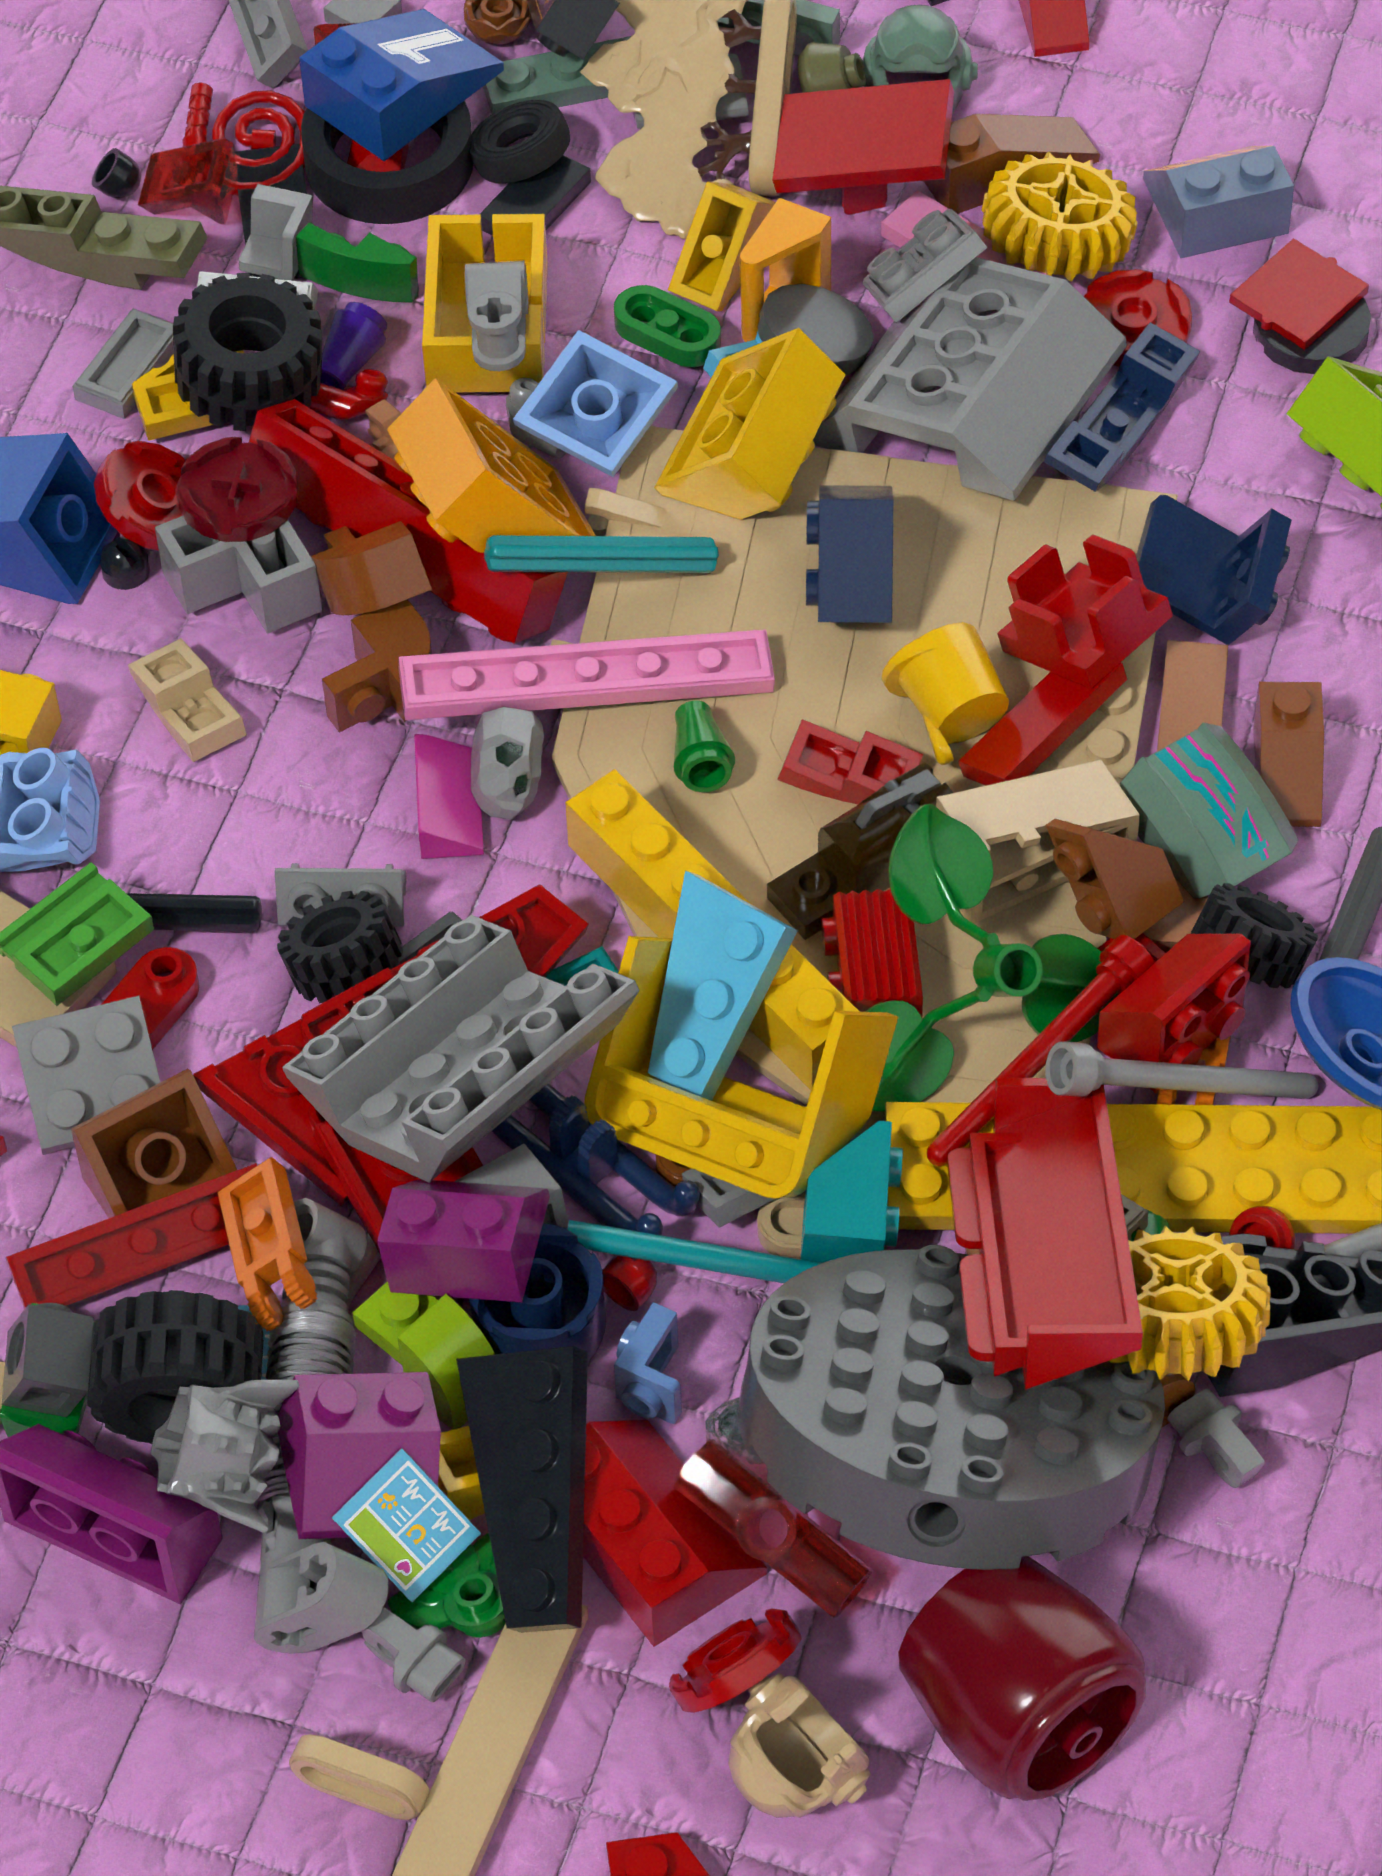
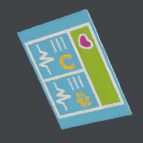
M402 1448L332 1517L378 1567L384 1570L387 1577L411 1602L481 1534Z

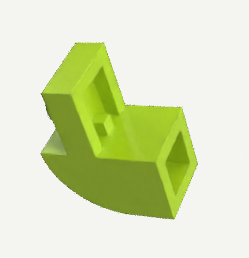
M387 1281L352 1312L355 1327L399 1362L403 1367V1372H428L438 1419L451 1430L462 1427L468 1419L456 1359L495 1355L492 1347L469 1315L447 1294L438 1300L432 1295L392 1293Z

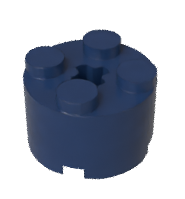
M543 1223L522 1302L469 1298L471 1319L486 1337L495 1355L575 1346L588 1351L589 1366L591 1357L599 1348L605 1333L606 1312L600 1261L593 1251L591 1254L588 1249L578 1242L577 1235L560 1226Z

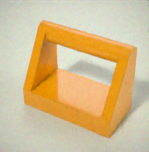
M779 198L740 253L742 339L745 342L755 340L758 332L757 326L760 321V311L768 294L781 286L794 284L818 286L831 291L830 216ZM769 266L770 285L764 292V268Z

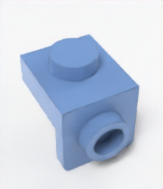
M653 1302L640 1323L632 1321L625 1329L617 1347L616 1356L618 1359L614 1363L616 1398L621 1400L630 1411L638 1416L647 1419L658 1417L671 1424H675L682 1413L681 1384L676 1379L663 1374V1371L679 1347L677 1312Z

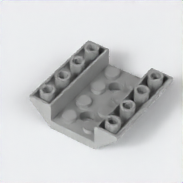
M976 257L897 323L894 321L868 354L864 363L855 371L835 397L836 405L830 415L822 421L813 441L815 446L830 450L863 453L877 433L883 431L952 450L956 454L963 487L1014 501L1044 461L1047 453L1068 428L1127 346L1126 338L1067 280ZM994 310H997V311H998V312L995 313V314L989 315V314L992 313ZM937 386L942 387V388H940V389H938V390H936V391H934V392H929V391L933 390L934 388H936Z
M470 915L465 920L452 925L446 931L443 938L418 958L405 963L396 976L371 996L358 1001L352 1007L349 1014L323 1035L311 1039L304 1046L303 1050L285 1064L282 1069L290 1082L348 1145L430 1183L619 1025L638 994L639 988L635 980L596 964H591L587 969L575 974L566 986L527 970L510 930Z

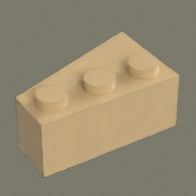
M1102 760L938 796L936 799V807L939 810L969 826L979 835L992 859L993 878L987 895L975 907L960 909L966 919L974 924L1068 882V878L1060 871L1054 861L1053 850L1055 847L1045 826L1053 819H1059L1137 841L1140 814Z

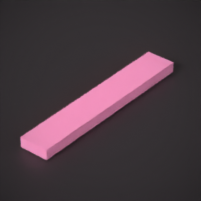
M766 629L399 657L398 666L405 720L480 715L501 707L532 711L769 693L774 691L775 684Z

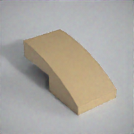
M181 638L128 664L130 674L171 736L193 762L247 735L241 715L214 687L209 668Z

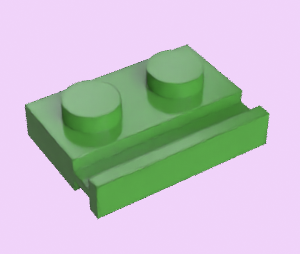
M90 862L0 932V954L3 957L6 955L13 961L15 968L58 1006L154 930L151 915L111 879L106 880L100 875L97 867Z

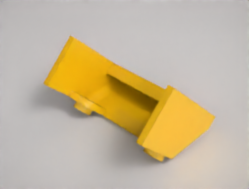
M628 936L618 974L635 980L639 992L619 1025L599 1042L584 1101L587 1107L586 1111L589 1122L593 1125L596 1120H605L615 1128V1135L620 1141L766 1198H792L803 1193L807 1189L808 1177L813 1170L846 1146L868 1121L872 1113L899 1016L888 1012L834 1011L807 1107L725 1076L711 1101L666 1084L648 1073L673 938Z

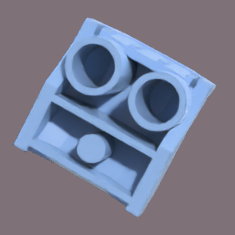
M37 748L28 753L7 752L0 755V872L26 871L65 862L77 865L96 852L100 798L90 763L77 749L54 753L48 748Z

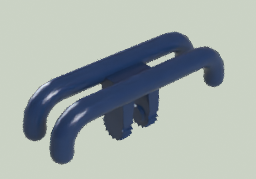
M549 1083L529 1100L550 1119V1146L512 1114L492 1130L512 1150L525 1144L558 1183L562 1191L604 1226L662 1235L663 1231L662 1221L657 1215L645 1213L637 1219L596 1185L612 1170L667 1213L680 1217L689 1215L697 1209L700 1191L694 1182L683 1180L676 1187L618 1141L613 1126L602 1119L600 1121L596 1120L592 1125L588 1120L586 1104L576 1096L565 1097Z

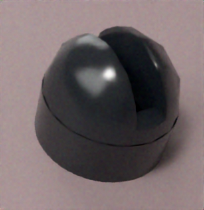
M117 148L111 149L101 159L92 177V186L106 196L116 199L132 195L138 189L141 182V172L138 164L130 156Z
M124 536L115 538L113 542L103 547L100 565L103 579L109 586L120 590L136 588L146 581L150 573L148 554L144 547ZM125 557H130L135 563L130 566Z

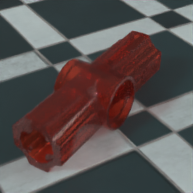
M709 1439L702 1448L694 1453L680 1471L673 1487L736 1537L746 1554L757 1560H764L833 1618H837L867 1584L870 1575L874 1571L870 1566L808 1516V1513H802L784 1499L772 1486L714 1439ZM770 1508L780 1512L787 1523V1536L778 1547L767 1544L761 1537L759 1530L760 1520L763 1514Z

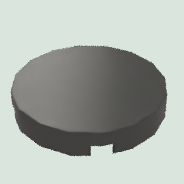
M806 284L781 286L768 294L759 314L760 321L757 327L759 337L763 342L799 327L846 375L853 373L864 363L874 340L871 323L861 309L844 296L823 287Z

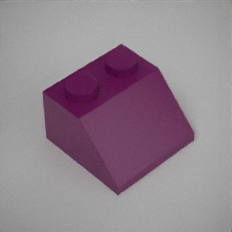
M422 1179L392 1188L377 1240L390 1292L432 1296L447 1294L449 1297L522 1302L550 1198L548 1188L432 1180L428 1183Z
M428 1372L294 1376L293 1380H298L299 1388L282 1403L278 1413L280 1421L278 1437L299 1539L350 1538L332 1517L401 1448L438 1486L441 1429Z

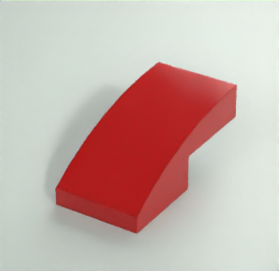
M802 719L777 780L821 796L859 805L888 781L920 765L923 754L869 731H865L859 743Z

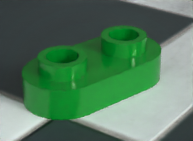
M649 285L630 287L621 292L614 302V325L617 333L625 340L675 364L685 367L702 366L705 364L709 350L721 348V327L718 319L713 314L657 287Z

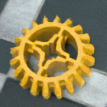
M1047 152L1043 159L1026 154L1022 163L1008 161L1004 170L995 171L994 178L989 183L988 193L984 194L981 211L984 212L982 219L984 226L983 236L992 240L993 251L1006 254V263L1008 264L1021 263L1025 265L1026 270H1037L1049 276L1053 274L1063 275L1071 282L1077 274H1081L1088 279H1094L1098 271L1112 272L1115 263L1123 262L1126 253L1130 250L1131 241L1134 240L1138 224L1135 208L1136 197L1127 193L1126 182L1113 180L1112 170H1098L1094 168L1093 160L1081 163L1074 161L1071 155L1066 159L1055 158L1050 152Z
M1164 1226L1160 1234L1154 1235L1138 1230L1134 1241L1128 1240L1143 1330L1142 1349L1110 1360L1111 1363L1129 1361L1133 1374L1149 1369L1156 1371L1159 1380H1162L1168 1373L1181 1374L1189 1382L1194 1372L1203 1371L1209 1376L1216 1377L1220 1365L1231 1368L1240 1367L1243 1355H1251L1257 1352L1258 1343L1261 1338L1265 1337L1266 1327L1270 1323V1287L1267 1285V1275L1263 1274L1260 1270L1259 1258L1245 1255L1242 1243L1224 1245L1220 1233H1213L1204 1237L1196 1235L1194 1227H1191L1185 1233H1174L1167 1226Z

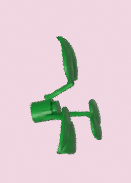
M933 804L920 806L909 817L898 833L889 863L891 893L900 910L913 922L931 924L947 914L954 926L982 943L983 949L978 953L973 964V976L978 987L975 991L931 1010L923 1019L914 1006L904 1001L878 1003L865 1011L888 1012L899 1016L872 1111L885 1112L886 1102H920L934 1093L947 1078L952 1067L954 1049L947 1036L932 1028L939 1020L978 1002H987L991 996H1023L1021 1002L1023 1015L1028 1025L1039 1035L1097 976L1096 967L1101 963L1099 958L1101 951L1086 940L1074 935H1050L1038 940L1032 948L1021 943L1001 944L997 934L988 933L964 918L959 909L975 907L985 898L990 889L993 878L992 859L985 843L977 833L964 823L946 815ZM1116 993L1069 1042H1080L1096 1034L1099 1029L1100 1011L1119 994Z

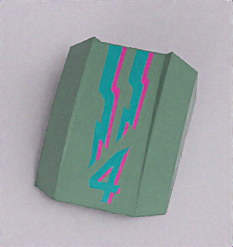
M1203 722L1198 729L1148 757H1141L1120 783L1121 789L1140 814L1138 837L1145 844L1163 849L1174 877L1193 898L1210 895L1212 889L1217 884L1220 886L1223 883H1229L1233 886L1238 885L1290 855L1298 842V838L1289 820L1258 771L1233 739L1218 725Z

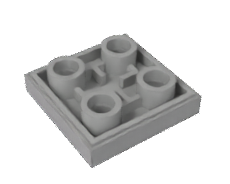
M947 209L943 213L936 210L926 215L913 228L912 233L914 237L897 251L895 248L883 251L867 267V271L870 274L863 279L862 284L896 323L988 248L978 234L952 209Z

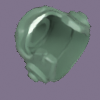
M926 5L905 6L896 9L891 15L887 16L881 23L877 35L866 46L862 60L866 74V85L864 87L889 85L886 71L894 73L949 72L948 79L951 80L954 90L952 115L963 96V92L970 90L972 81L978 78V64L973 62L970 48L965 40L960 37L958 28L952 18L940 9Z

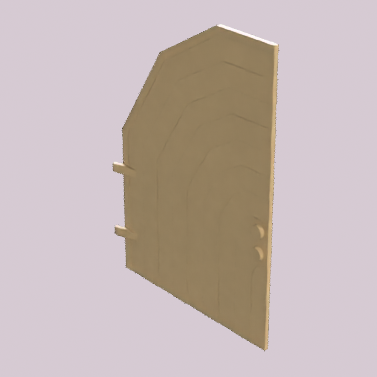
M650 426L623 463L616 493L589 487L585 503V514H589L588 523L596 536L711 537L714 539L719 551L716 569L711 573L596 572L579 643L766 629L775 677L774 691L769 693L563 708L552 754V765L569 799L616 769L753 906L793 928L767 899V883L818 852V833L820 828L858 805L821 796L777 780L801 720L804 719L859 743L865 731H869L923 754L920 764L925 762L932 767L933 775L940 781L941 785L946 782L953 793L985 786L963 777L958 760L996 724L977 737L964 742L948 743L954 761L947 765H940L935 758L923 716L909 697H900L888 691L881 680L884 667L890 658L901 648L931 630L947 624L961 622L974 625L1009 698V706L1002 716L1003 718L1050 672L1002 651L997 633L1012 621L1009 606L1014 603L1007 582L1008 576L1045 544L1058 550L1064 574L1078 562L1089 566L1083 542L1092 534L1130 548L1137 554L1151 502L1159 495H1168L1177 500V494L1113 485H1104L1100 490L1094 492L1074 480L1032 476L1013 501L963 487L958 465L814 447L810 456L800 465L791 483L793 491L780 508L773 512L763 511L740 520L662 496L654 488L684 430ZM819 485L892 486L894 499L892 623L818 622V606H806V569H818L819 545H806L807 501H819ZM1156 632L1121 662L1123 663L1128 680L1031 775L1102 760L1120 786L1121 781L1135 766ZM552 639L551 645L573 644L561 640ZM689 701H702L710 706L715 722L735 755V765L729 781L715 791H692L678 779L674 772L677 726L675 712L679 706ZM1069 881L975 923V925L986 932L997 934L1001 944L1021 943L1031 948L1038 940L1055 934L1077 936L1091 943L1096 948L1107 940L1106 936L1090 932L1080 921L1075 909L1077 900ZM613 891L633 935L638 937H658ZM959 909V911H960V913L962 914V916H963L964 918H966V917L964 916V914L962 913V911ZM947 914L931 924H918L914 922L923 992L922 1019L931 1010L975 991L978 987L973 976V964L976 956L983 949L982 943L954 926ZM822 930L806 940L797 932L791 944L826 979L827 972L838 971L837 956H824ZM991 996L987 1002H978L939 1020L933 1025V1029L940 1031L951 1041L954 1057L949 1074L941 1086L920 1102L971 1103L1038 1036L1028 1025L1023 1015L1021 1005L1023 996ZM748 1028L735 1055L807 1106L811 1090ZM1091 1037L1075 1043H1087L1090 1045ZM1046 1065L1033 1078H1046ZM872 1111L866 1124L859 1130L861 1134L877 1121H885V1112Z

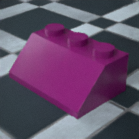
M37 1424L0 1441V1508L4 1522L181 1605L223 1539L217 1512L195 1501L157 1491L158 1479L155 1478L154 1474L146 1466L131 1458L125 1457L118 1461L97 1451L89 1440L73 1431L65 1430L60 1434L41 1424Z

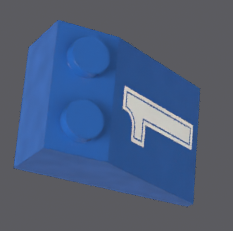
M426 9L339 27L299 57L305 107L383 161L387 160L504 71V62Z

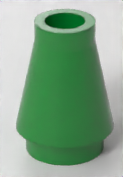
M697 700L686 702L679 706L675 712L677 726L674 772L678 779L692 791H715L729 781L735 765V755L715 722L710 706L705 702Z

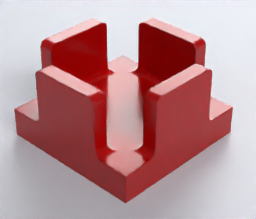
M1094 534L1083 542L1089 566L1078 562L1064 574L1058 550L1045 544L1008 576L1007 582L1014 602L1009 606L1012 621L997 633L1004 653L1090 689L1173 617L1168 597L1148 590L1145 587L1135 552L1130 548Z

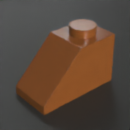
M1259 681L1253 725L1255 769L1274 795L1292 827H1321L1324 763L1322 683Z

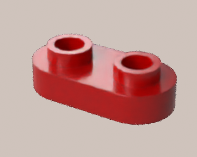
M162 947L151 950L137 961L102 1004L139 996L153 1050L196 999L200 986L196 964L188 953L177 948ZM164 972H173L168 976H157Z

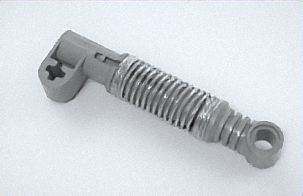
M307 1198L299 1199L294 1202L308 1260L304 1265L314 1279L315 1292L318 1299L309 1307L300 1309L299 1306H296L291 1301L285 1289H283L281 1313L284 1316L282 1317L284 1321L281 1325L269 1331V1350L267 1353L269 1359L266 1364L267 1372L265 1375L267 1380H293L295 1375L353 1374L356 1332L354 1319L348 1313V1291L350 1288V1277L358 1269L365 1255L367 1246L366 1232L360 1224ZM283 1401L274 1408V1411L277 1415L279 1413ZM277 1432L273 1437V1441L279 1448V1458L264 1479L268 1484L255 1501L256 1509L269 1528L266 1533L262 1532L254 1639L260 1646L275 1652L289 1654L305 1653L358 1633L372 1625L380 1615L386 1602L388 1577L382 1568L332 1546L331 1538H298Z

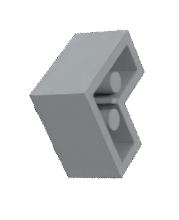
M183 516L155 527L162 572L186 614L243 593L268 634L322 612L316 565L288 520L271 534L244 542H223L205 537L188 525Z

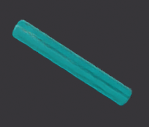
M492 535L488 537L484 550V560L487 563L488 569L492 572L711 573L716 569L719 557L718 547H716L714 539L711 537Z

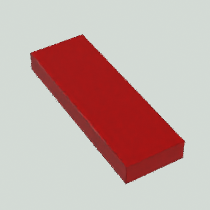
M1123 663L1117 665L1092 689L1049 672L958 760L963 777L987 786L1030 776L1128 680Z

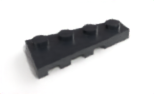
M575 1346L456 1359L506 1627L521 1633L582 1628L588 1351Z

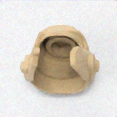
M778 1673L770 1678L765 1677L748 1689L751 1694L745 1703L748 1712L743 1717L742 1723L730 1740L731 1749L728 1761L734 1784L748 1802L759 1811L776 1818H801L829 1803H833L836 1807L846 1801L854 1804L867 1791L865 1783L871 1775L868 1769L869 1757L798 1678L789 1675L785 1677Z

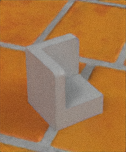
M257 184L251 196V234L239 257L240 271L257 275H270L281 280H294L298 271L296 235L309 222L312 223L313 195Z

